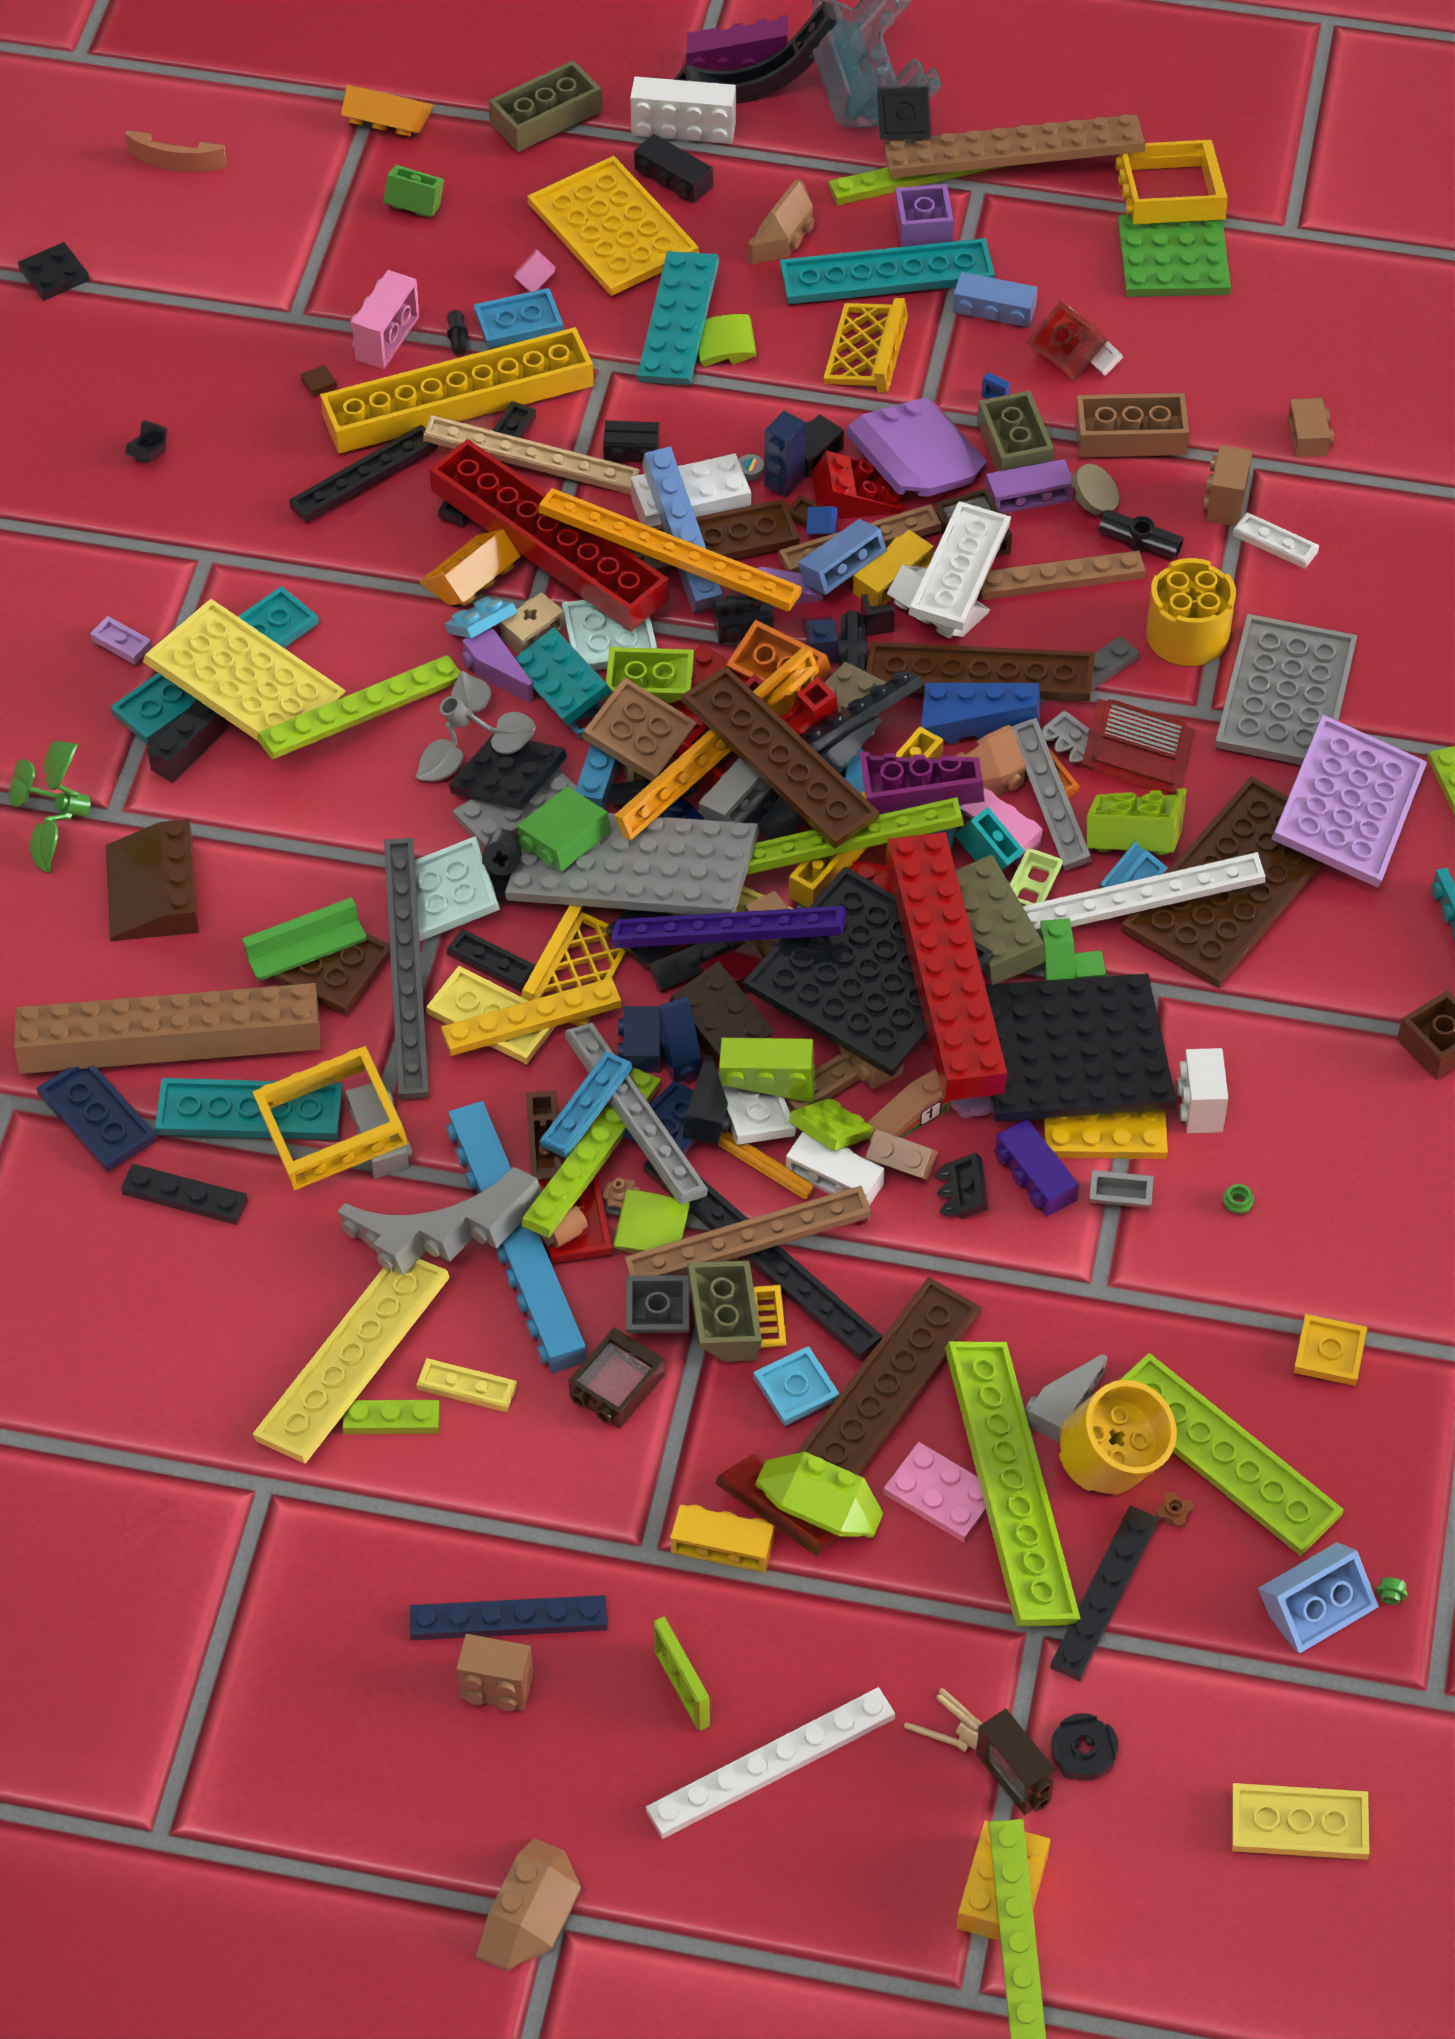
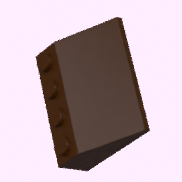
M189 819L159 822L106 845L111 941L199 933L194 847Z

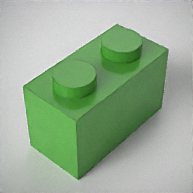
M395 165L387 174L383 203L390 204L395 209L413 211L422 217H432L440 208L444 179Z

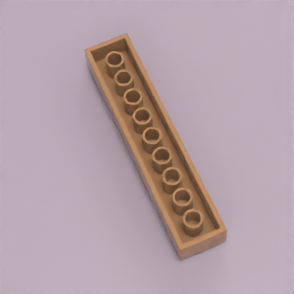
M316 983L16 1007L14 1049L19 1074L63 1071L70 1067L88 1069V1066L100 1068L320 1050L319 1005Z

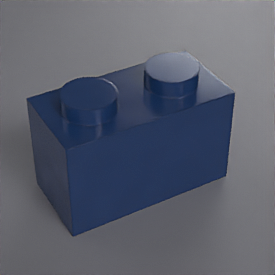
M624 1006V1018H618V1036H624V1043H618V1056L631 1062L632 1070L629 1073L634 1068L646 1073H660L659 1006Z

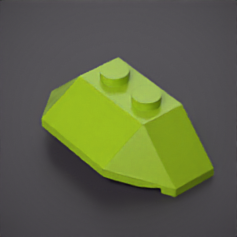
M807 1452L766 1460L755 1483L778 1509L838 1536L858 1537L864 1535L865 1537L873 1538L883 1516V1511L863 1477Z

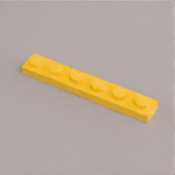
M608 978L441 1026V1031L450 1056H454L621 1008V998L613 979Z

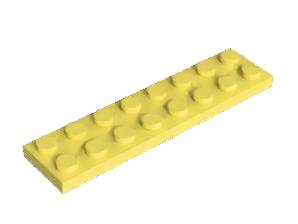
M418 1259L404 1275L393 1269L389 1271L383 1268L253 1432L252 1435L255 1441L306 1464L450 1277L447 1270L421 1259Z

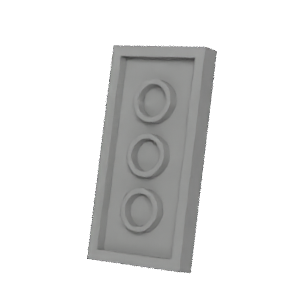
M557 768L522 810L472 798L452 811L453 818L471 837L476 836L480 846L485 849L494 831L502 828L519 834L517 825L533 813L534 808H540L566 786L574 791L577 786Z

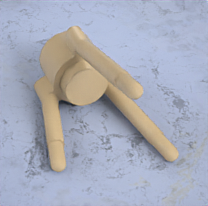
M941 1688L939 1690L940 1694L936 1696V1699L961 1720L955 1732L960 1736L959 1739L908 1722L904 1723L905 1729L956 1746L963 1752H966L969 1747L976 1751L979 1725L983 1722L975 1718L944 1688Z

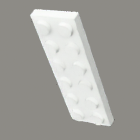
M958 501L910 605L909 615L962 631L1008 530L1011 516Z

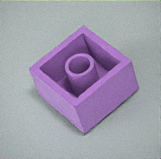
M947 184L895 188L894 212L901 247L953 242L954 219Z

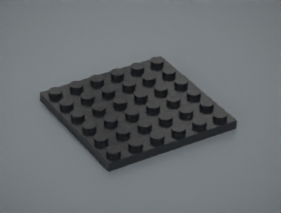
M844 867L809 907L844 906L847 915L842 935L780 939L743 981V989L893 1077L927 1037V1028L894 894ZM974 941L982 971L992 959L993 951Z
M1148 973L985 985L1007 1069L1004 1094L990 1096L994 1122L1176 1109L1177 1100Z

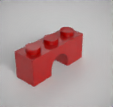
M818 677L796 693L797 699L794 706L786 714L779 717L801 737L804 735L805 730L822 724L829 715L838 712L837 696Z

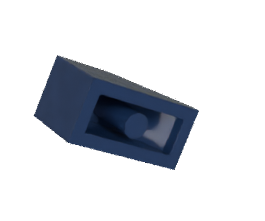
M831 616L803 618L806 645L826 654L829 663L837 662V634L834 619Z

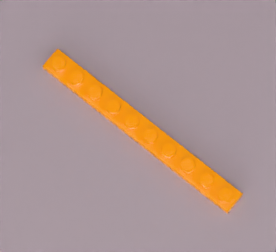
M551 488L539 504L538 513L789 612L801 595L802 587L556 489Z
M802 647L753 692L767 704L776 689L793 672L813 666L817 669L816 675L819 670L812 649ZM711 729L614 815L623 838L628 840L635 838L731 751Z

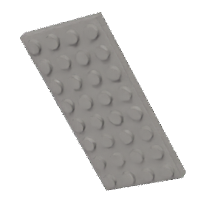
M607 813L611 833L562 872L553 866H547L538 856L533 853H527L522 848L518 866L512 872L505 891L506 898L509 901L694 915L736 912L759 835L758 824L657 817L635 838L628 840L623 838L615 819V814Z

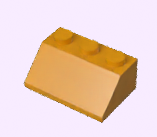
M347 85L341 115L349 117L348 122L363 125L364 121L373 122L372 128L387 131V126L396 128L395 133L411 136V132L420 133L432 111L433 104Z
M503 529L479 534L419 582L424 588L449 606L457 604L465 606L476 598L475 593L478 590H485L495 583L494 578L499 573L503 575L514 567L513 562L521 556Z

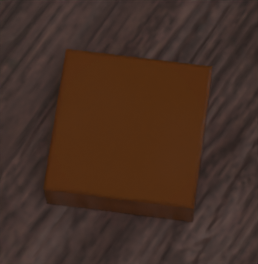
M325 365L301 374V380L313 398L337 388L336 380Z
M799 495L788 509L793 523L807 529L808 507H817V503Z

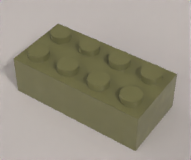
M572 60L488 100L490 124L517 152H520L602 112V88Z
M991 854L957 869L956 874L973 940L993 951L992 959L983 969L991 985H995L1044 963V943L994 856Z

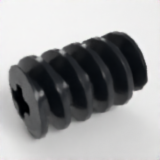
M502 828L494 831L484 849L482 864L491 873L498 876H506L512 873L517 868L521 857L520 837L515 832Z

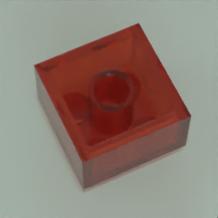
M1059 301L1026 343L1036 355L1075 382L1108 340L1096 326Z

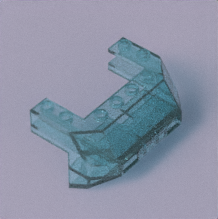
M813 0L811 15L825 1L832 4L837 18L834 28L827 33L818 47L813 50L836 123L848 128L879 126L877 88L881 86L929 85L930 99L937 94L942 84L936 68L932 67L925 75L921 62L912 59L899 75L895 76L882 37L912 0H860L854 8L835 0Z

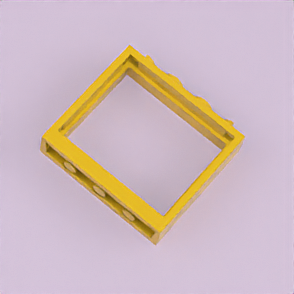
M1212 140L1145 143V152L1126 153L1116 156L1115 169L1116 171L1119 170L1118 179L1119 185H1122L1123 200L1126 199V214H1131L1133 224L1226 219L1228 197ZM1201 166L1209 194L1208 196L1139 199L1132 170Z
M366 1046L350 1050L344 1055L329 1061H323L312 1068L293 1073L287 1078L272 1084H266L260 1089L252 1091L294 1191L408 1144L404 1128ZM366 1070L389 1122L293 1161L270 1109Z

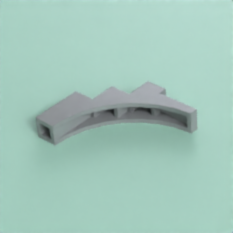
M513 1167L498 1182L478 1195L456 1205L433 1212L413 1215H384L364 1211L344 1203L337 1213L342 1222L341 1228L348 1236L352 1238L358 1237L370 1248L376 1250L378 1255L377 1261L383 1268L389 1271L393 1269L404 1275L426 1251L434 1257L440 1256L450 1262L472 1238L481 1244L487 1243L498 1248L522 1222L523 1216L542 1190L536 1177Z

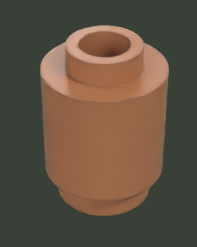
M573 1206L568 1210L550 1238L543 1235L541 1237L548 1246L552 1244L555 1248H558L581 1235L583 1229L588 1227L587 1220L582 1211L577 1206Z

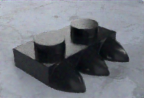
M977 1153L951 1161L942 1166L935 1174V1177L938 1179L950 1180L937 1192L941 1197L952 1198L941 1207L940 1213L948 1216L957 1215L960 1219L988 1210L982 1158Z

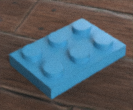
M550 288L473 304L474 314L487 349L564 330V324Z

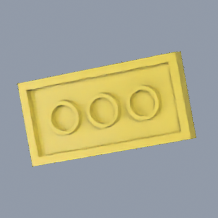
M458 966L427 1005L426 1012L445 1024H451L528 1002V1000ZM555 1027L489 1046L527 1065Z
M1233 1783L1232 1851L1368 1860V1792Z

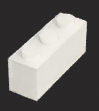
M805 1132L801 1133L786 1156L787 1168L813 1183L814 1187L828 1194H834L862 1185L870 1206L884 1185V1168L877 1162L869 1159L866 1160L854 1154L847 1147L832 1151Z

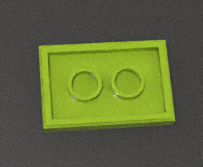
M665 1616L659 1618L653 1624L654 1652L696 1729L701 1731L710 1726V1697Z

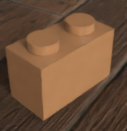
M1323 398L1291 399L1288 422L1295 458L1327 456L1329 445H1333L1334 433L1332 428H1328L1330 412L1329 409H1325Z
M875 1129L865 1158L928 1180L938 1151Z

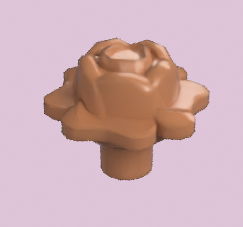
M618 1177L613 1182L606 1184L607 1188L602 1197L604 1200H607L608 1207H618L621 1209L625 1191L627 1189L640 1191V1189L635 1186L633 1179L625 1180Z

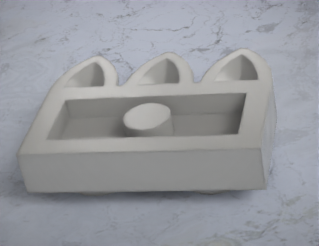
M1065 710L1042 729L1046 742L1056 741L1055 752H1071L1069 756L1070 763L1084 762L1088 764L1106 749L1107 741Z

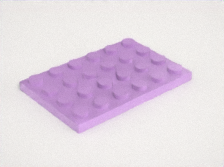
M1322 715L1271 839L1378 888L1384 877L1427 761Z

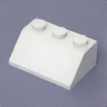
M902 564L887 592L888 595L895 599L893 601L894 604L905 610L910 608L927 568ZM976 600L962 631L918 617L916 618L926 624L933 623L937 626L936 631L947 638L952 636L963 637L988 614L990 609Z

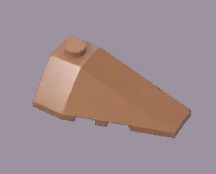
M1010 725L977 741L979 746L965 755L963 752H960L955 756L979 758L983 787L992 791L995 796L1009 790H1016L1025 782L1026 765Z

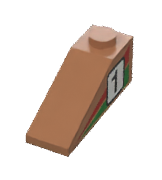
M934 1069L911 1082L867 1122L874 1127L871 1138L866 1139L869 1144L875 1129L904 1138L951 1110V1101H944L937 1071Z

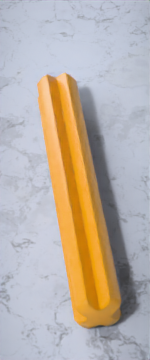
M730 1131L727 1134H721L718 1146L803 1199H808L813 1193L814 1184L749 1143L737 1145Z

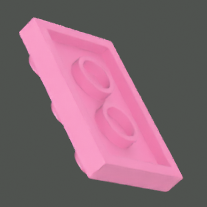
M920 1442L916 1444L883 1488L885 1496L963 1543L987 1512L978 1477Z

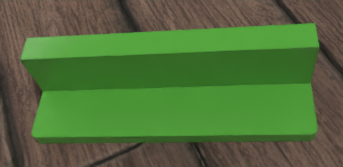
M352 897L242 938L245 957L258 981L367 940L366 934L358 920L357 907Z

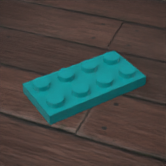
M554 627L515 657L516 661L533 682V689L567 726L611 692L608 684Z

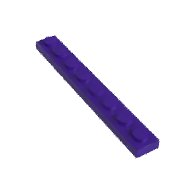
M844 906L616 919L611 942L613 948H632L842 935L847 914Z

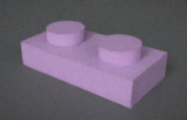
M109 616L90 633L91 641L134 665L152 648L151 639Z

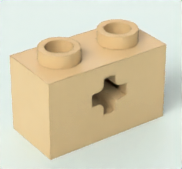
M542 592L534 598L528 599L523 606L516 610V614L500 622L501 640L518 654L553 627L558 632L565 629L564 610Z

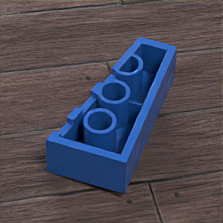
M925 683L921 727L944 739L948 744L959 742L960 738L975 735L977 739L982 738L990 732H994L1007 725L1014 726L1033 718H1037L1038 723H1040L1041 700L1039 683Z

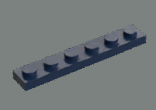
M606 1595L410 1605L411 1641L465 1638L466 1634L490 1637L607 1631Z

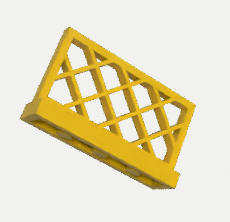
M894 298L893 305L844 303L823 378L824 384L876 386L878 393H888L908 320L905 298ZM850 313L862 314L853 321L849 318ZM878 314H888L887 317L880 321L874 318ZM866 321H870L873 324L864 330L859 327V325ZM852 329L857 333L849 339L843 336ZM879 330L882 335L872 340L869 335ZM862 339L868 343L859 349L853 346ZM847 348L852 352L844 358L838 355V353ZM874 349L877 354L867 359L864 354ZM857 358L862 361L861 364L854 368L848 365V363ZM842 367L847 371L842 375H832L833 372ZM867 368L872 371L871 376L859 375L860 372Z
M569 905L526 982L521 997L531 1001L542 998L546 992L556 990L559 993L563 992L561 988L576 985L577 988L582 986L581 983L593 980L598 982L601 981V978H604V980L613 978L626 951L623 948L609 949L605 940L611 938L605 933L606 927L609 924L581 912L582 906ZM584 923L593 927L596 935L583 938L580 931L581 925ZM600 941L604 952L590 955L586 944ZM581 946L584 957L571 960L568 949ZM607 958L611 966L610 969L598 972L593 961ZM588 963L592 974L578 977L574 966ZM568 968L572 979L559 982L555 972ZM592 1016L575 1020L570 1023L575 1024L577 1026H582L588 1024Z

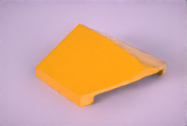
M810 666L793 672L772 694L767 705L772 710H775L779 716L786 714L796 702V693L814 680L817 669Z

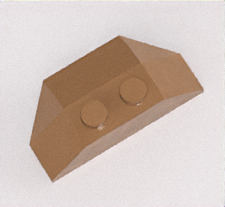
M798 179L791 184L767 215L757 234L751 238L748 243V263L756 264L786 258L794 248L797 249L800 246L804 235L807 232H811L815 223L813 205L803 181Z
M534 1838L518 1853L489 1911L476 1953L477 1959L509 1971L515 1968L516 1965L553 1949L581 1891V1886L565 1850Z

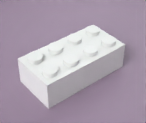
M634 77L630 97L631 136L650 137L656 134L664 139L723 144L733 143L736 125V85Z
M736 453L678 466L695 517L751 506V491ZM645 474L632 476L631 499L640 523L650 527L662 524Z

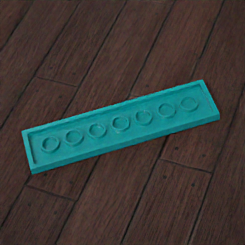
M986 238L780 259V271L787 304L956 287L961 272L995 278Z
M280 586L238 616L283 648L319 624L318 615L283 586ZM157 673L110 706V710L114 717L145 744L149 745L164 733L197 699Z

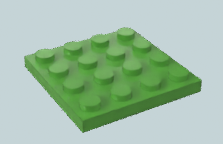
M1118 215L1125 297L1230 295L1231 284L1222 220L1133 224L1131 215Z

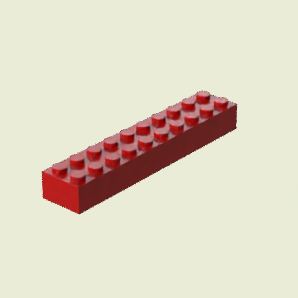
M466 439L429 469L431 491L487 531L503 529L518 553L630 632L669 601V581L666 576L617 543L538 513L539 504L547 493L469 439Z
M946 832L889 838L885 861L944 1101L1004 1094L1007 1069Z

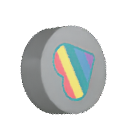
M747 454L738 459L746 480H757L763 475L764 462L761 457Z

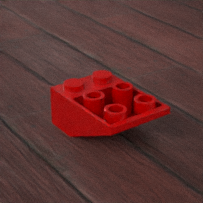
M826 451L812 470L817 507L833 506L837 508L838 518L900 514L905 511L903 495L897 494L868 461Z

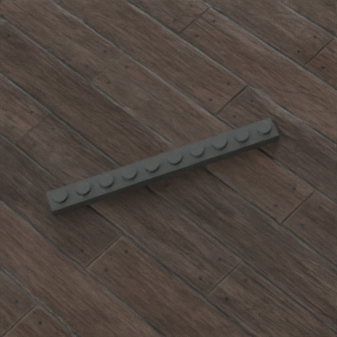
M413 838L385 839L384 849L399 1100L429 1098Z

